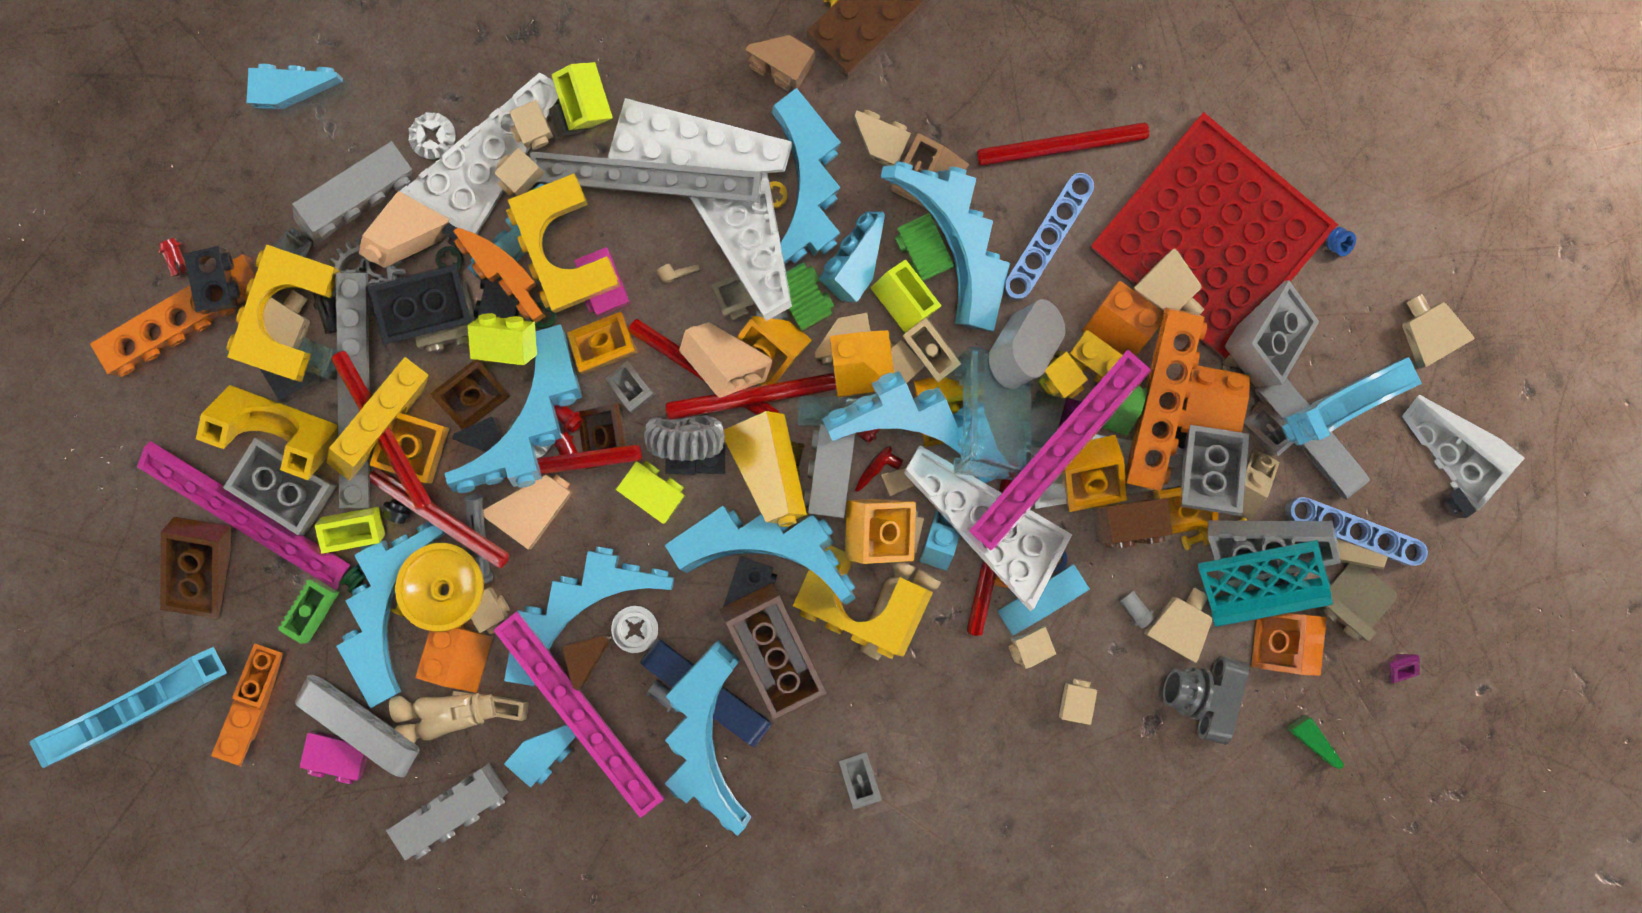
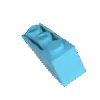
M258 64V68H248L246 103L253 108L283 110L342 83L343 78L337 72H334L333 68L317 67L316 71H305V67L289 65L287 70L276 69L275 65Z
M867 211L857 219L856 226L850 235L845 237L840 243V249L836 255L824 266V272L819 277V280L840 301L857 302L873 280L885 218L883 211Z
M935 509L919 562L947 571L953 559L960 534L937 509Z
M565 724L528 738L504 765L530 788L536 782L542 785L552 773L549 769L555 760L561 763L572 751L568 745L576 736L568 725Z

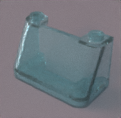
M970 346L958 357L962 365L954 370L955 376H961L959 378V385H963V437L958 441V447H962L961 458L954 459V474L1014 480L1034 457L1031 454V387L1034 384V380L1016 389L1005 388L995 379L990 369V350Z

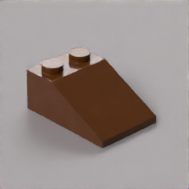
M173 517L161 531L160 610L212 619L219 618L231 552V526L180 517Z

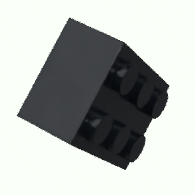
M456 264L367 285L381 340L384 345L471 323Z

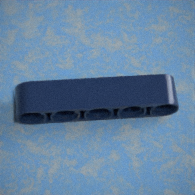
M658 638L640 661L646 669L671 687L694 665ZM722 686L717 697L713 718L747 744L756 748L773 725L772 722Z

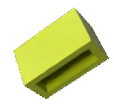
M595 62L570 64L551 74L569 130L593 128L613 118Z
M907 260L887 271L870 287L905 333L924 318L928 319L941 307V304Z
M486 313L479 315L476 320L468 325L470 359L525 365L537 355L534 321H525L519 316L499 318L495 314Z
M647 460L643 464L636 461L616 490L658 521L666 524L686 497L681 492L684 487L670 477L667 482L659 477L657 474L660 470Z
M379 506L324 516L315 524L321 554L377 544L385 536Z

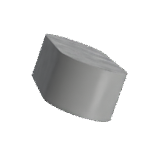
M1040 299L1013 313L989 352V366L995 379L1005 388L1016 389L1040 377L1045 372L1064 339L1065 323L1061 313L1053 303Z

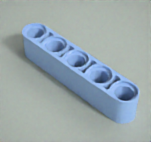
M1077 173L1064 186L1006 279L1003 291L1008 299L1020 301L1031 292L1094 190V182L1088 174ZM1073 182H1083L1087 187L1086 194H1076L1072 189ZM1067 206L1071 211V218L1068 220L1060 219L1057 215V207ZM1045 230L1052 231L1056 236L1055 243L1052 245L1045 244L1041 239V233ZM1027 256H1037L1040 260V267L1038 269L1027 267L1025 263ZM1015 279L1021 280L1025 285L1024 293H1013L1010 289V282Z
M1293 498L1285 506V515L1289 521H1322L1325 514H1332L1334 517L1333 526L1338 539L1388 556V559L1400 564L1417 566L1425 562L1428 550L1422 541L1310 498ZM1300 502L1305 504L1307 508V514L1302 519L1295 515V507ZM1355 523L1362 529L1361 536L1356 540L1350 535V528ZM1382 534L1387 535L1389 538V545L1385 550L1380 549L1377 543L1379 536ZM1410 544L1417 551L1415 558L1409 560L1405 554V550Z

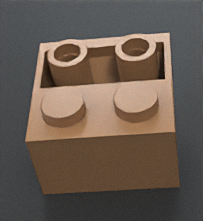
M791 35L749 44L745 49L747 62L750 63L749 68L762 76L767 73L774 77V83L786 91H789L790 88L793 90L799 89L815 63V50Z
M919 133L904 160V163L913 165V171L920 173L921 170L937 173V171L949 170L950 166L966 170L969 165L945 146ZM892 183L890 191L926 208L916 197L902 187Z

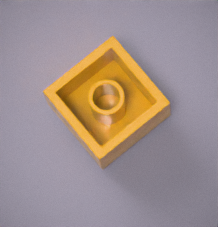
M399 413L391 422L389 428L420 482L432 484L449 428ZM377 441L369 466L395 473Z

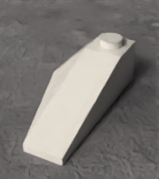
M1421 395L1417 396L1402 416L1421 444L1427 446L1435 456L1436 460L1434 462L1438 468H1443L1452 480L1451 486L1460 487L1470 503L1478 510L1486 504L1525 459L1502 439Z

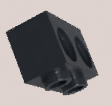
M215 246L183 254L196 312L209 314L238 307L237 299L240 298V290L237 282L232 280L230 270L234 269V263L230 252L226 253V249ZM215 258V270L207 273L205 270L207 260ZM216 287H221L223 296L219 301L214 302L211 297L212 291Z

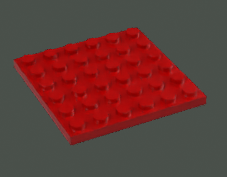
M1203 112L1093 242L1090 248L1134 285L1166 254L1175 248L1202 286L1193 296L1204 308L1200 315L1205 317L1204 322L1207 323L1206 334L1201 341L1220 357L1226 359L1230 353L1225 348V345L1237 325L1284 281H1292L1328 238L1330 233L1338 226V223Z

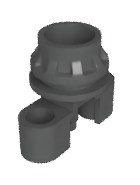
M1219 656L1213 665L1212 673L1203 668L1189 667L1184 670L1175 668L1168 674L1164 684V703L1166 706L1174 708L1182 716L1199 720L1198 736L1200 739L1226 745L1231 741L1249 675L1248 663Z

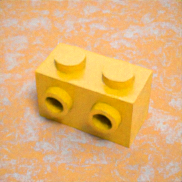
M1088 330L1082 333L1068 353L1083 373L1088 371L1095 376L1094 382L1097 384L1123 356Z
M1057 350L1045 372L1040 376L1041 379L1038 383L1048 395L1051 394L1052 396L1062 398L1069 396L1071 399L1084 390L1082 384L1088 381V379L1067 351Z

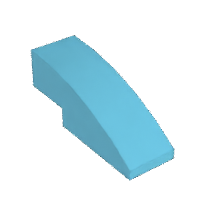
M1070 564L1050 577L1035 608L1031 612L1018 597L997 610L1013 636L1090 590L1075 565Z

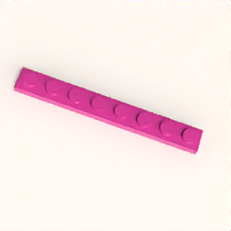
M1127 350L969 532L988 549L994 551L1152 370Z
M152 441L144 446L137 466L139 469L334 590L339 588L341 579L346 575L350 567L349 563L331 552L321 554L318 544L303 535L295 534L225 490L223 485Z
M518 611L496 627L493 631L640 818L662 802L665 798L583 693L572 687L568 674Z

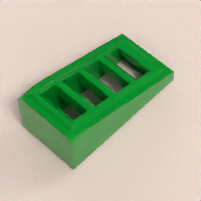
M1303 715L1287 727L1290 733L1329 765L1339 770L1344 767V763L1311 717Z

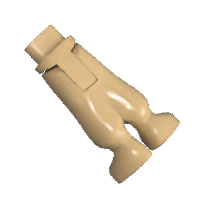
M907 561L890 562L894 574L884 581L869 621L878 617L884 611L899 578L908 580L916 568L914 565ZM918 568L912 583L927 590H935L939 587L941 581ZM868 642L867 647L860 645L858 648L861 652L878 661L882 654L876 652L878 646Z
M476 693L446 697H421L413 704L402 696H394L389 701V711L394 722L399 723L414 718L421 719L420 723L404 724L395 728L397 732L414 744L418 738L430 741L451 732L484 724L485 719L496 717L494 699L491 694L484 696Z

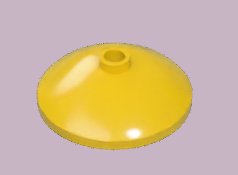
M448 543L429 544L412 553L401 566L395 585L396 600L403 615L415 626L431 632L450 631L465 624L480 606L484 592L483 574L477 561L464 549ZM444 586H449L447 595L441 594V589Z

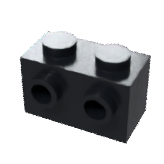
M740 556L723 607L771 583L774 585L777 574L772 573L774 567Z

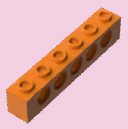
M244 254L233 259L234 269L230 270L232 280L237 282L240 290V298L237 299L238 304L243 301L247 302L249 296L246 294L247 285L251 278H255L257 268L251 258ZM189 285L93 341L90 345L107 374L123 377L136 369L134 365L143 360L149 362L157 358L161 354V349L168 345L175 347L186 340L185 335L194 330L196 333L205 330L211 325V320L219 315L221 318L235 312L237 308L209 314L198 313L195 310ZM216 287L212 291L211 297L214 302L219 301L223 296V290L221 287ZM184 310L186 320L182 325L178 326L175 316L179 311ZM155 325H158L161 330L160 336L156 340H152L150 330ZM133 340L135 350L132 354L127 355L125 345L128 341Z
M1165 307L1150 367L1152 371L1149 373L1146 384L1148 392L1142 413L1137 421L1125 470L1127 484L1162 491L1163 484H1168L1170 480L1171 467H1168L1170 456H1175L1178 448V438H1175L1177 427H1182L1186 411L1182 407L1184 399L1190 397L1193 381L1189 380L1191 371L1197 368L1200 358V352L1196 350L1199 340L1204 339L1207 330V323L1204 322L1205 317L1200 314ZM1179 334H1186L1188 338V343L1183 349H1175L1173 344L1175 337ZM1178 363L1181 368L1180 374L1175 378H1168L1166 374L1168 366ZM1166 392H1171L1174 397L1172 404L1167 407L1160 406V396ZM1164 421L1167 426L1166 431L1159 436L1153 435V425L1156 422ZM1149 451H1159V459L1156 463L1147 464L1145 462V456Z

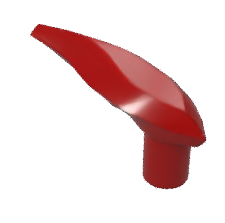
M891 446L879 452L867 466L855 488L856 492L862 490L874 476L879 474L885 464L897 470L901 467L903 459L891 454Z

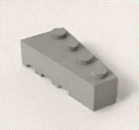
M391 141L292 203L293 219L304 235L313 243L312 246L315 247L343 226L356 219L364 211L381 203L392 191H399L410 183L409 179L412 178V168Z
M1208 520V538L1214 560L1318 540L1324 566L1341 563L1339 545L1332 521ZM1314 551L1300 554L1298 559L1308 563L1313 558ZM1273 559L1268 564L1279 568L1284 561ZM1249 564L1238 568L1239 571L1249 574L1254 569ZM1291 565L1285 572L1291 574L1300 572L1302 569ZM1218 570L1219 577L1221 578L1225 573ZM1261 570L1256 578L1260 580L1267 579L1272 574ZM1232 576L1226 583L1233 586L1241 584L1243 580Z
M488 763L390 827L386 832L405 861L412 856L417 860L431 851L428 846L438 840L442 844L455 835L453 830L461 824L466 828L480 819L478 813L486 808L491 812L505 802L503 797L508 793V790L492 765Z

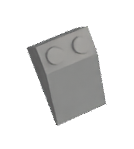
M1287 280L1237 325L1225 348L1243 372L1250 375V381L1255 387L1283 385L1317 327L1319 320L1292 283Z
M1195 425L1189 426L1184 441L1182 459L1181 507L1242 516L1249 434Z

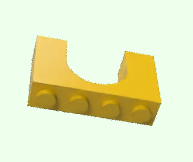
M574 173L508 199L511 208L506 209L512 226L518 225L521 236H518L517 239L523 253L529 252L533 263L528 264L534 281L540 280L543 291H540L539 294L545 308L551 307V310L557 313L621 287L608 256L575 269L558 268L552 265L545 257L542 239L547 226L557 217L588 205L578 178Z
M266 244L265 250L259 252L256 260V267H258L256 276L251 278L247 285L246 294L249 296L246 305L242 306L237 314L236 322L239 323L237 331L228 340L227 351H229L227 357L302 382L311 354L283 345L270 336L264 324L266 304L275 293L291 287L305 289L331 298L336 284V273L340 272V270Z
M404 357L331 445L328 451L327 464L351 481L369 459L372 448L391 422L401 411L406 414L424 392L429 375Z
M229 385L201 413L196 439L225 449L238 434L243 432L262 431L277 435L288 442L285 446L280 470L309 480L328 457L329 448L337 438L338 424Z
M832 545L827 547L825 551L831 549L840 563L836 566L840 574H848L853 561L845 559V551ZM809 569L793 606L801 610L800 616L813 622L817 618L826 621L825 628L838 634L845 630L852 634V641L866 647L868 642L878 646L876 652L893 659L894 655L904 657L933 592L900 577L884 611L870 621L856 622L847 615L840 599L829 585Z

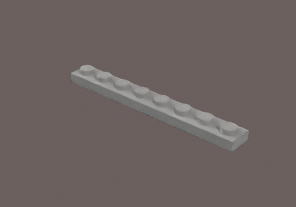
M530 152V159L545 172L537 183H551L574 173L581 187L759 203L761 172Z
M337 272V352H347L369 391L368 273ZM337 371L339 437L360 410ZM370 456L351 481L339 473V508L371 507Z

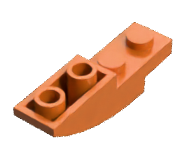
M456 228L453 231L458 237L454 241L464 256L467 253L472 256L475 263L471 266L481 279L487 277L493 282L500 276L502 277V280L499 281L500 286L508 296L514 294L520 303L516 307L525 320L531 317L537 323L546 316L529 293L538 284L515 259L500 247L473 232L461 228Z
M254 643L232 696L234 701L212 752V757L240 767L242 766L252 740H255L262 722L283 653Z

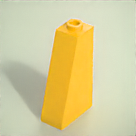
M765 411L724 429L725 442L767 523H777L779 527H788L796 524V519L806 516L807 512L785 414Z

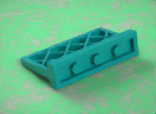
M1318 540L1198 563L1215 627L1333 605L1330 581L1326 573ZM1314 551V556L1308 563L1298 559L1300 554ZM1273 559L1284 561L1279 568L1268 564ZM1247 564L1254 567L1249 574L1238 570L1240 566ZM1291 565L1302 569L1297 576L1285 571ZM1219 570L1225 573L1220 580L1208 576L1207 572ZM1261 570L1272 574L1267 582L1256 578ZM1309 572L1320 576L1319 578L1303 580ZM1232 576L1243 580L1237 588L1226 583ZM1279 578L1290 582L1288 584L1274 586V584L1277 582ZM1249 584L1261 588L1257 590L1244 591ZM1220 589L1231 594L1215 597Z

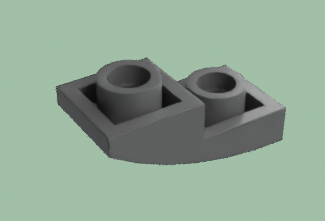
M1038 390L1026 423L1022 441L1034 447L1042 448L1058 429L1065 400Z

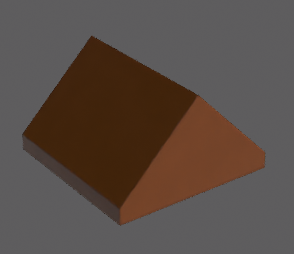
M473 360L430 393L432 398L462 430L472 426L510 397L509 393L483 360Z
M615 403L579 411L580 417L583 419V423L579 427L583 452L628 446L621 404ZM626 463L611 464V465H604V466H597V467H589V468H585V470H587V469H594V468H600V467L613 466V465L626 464Z
M610 633L562 646L571 684L575 690H580L586 684L612 639Z

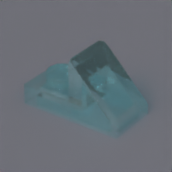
M303 337L299 350L311 354L306 370L321 377L335 380L337 378V369L331 361V357L339 351Z
M799 396L798 426L824 425L822 418L828 416L835 409H843L854 404L858 398Z

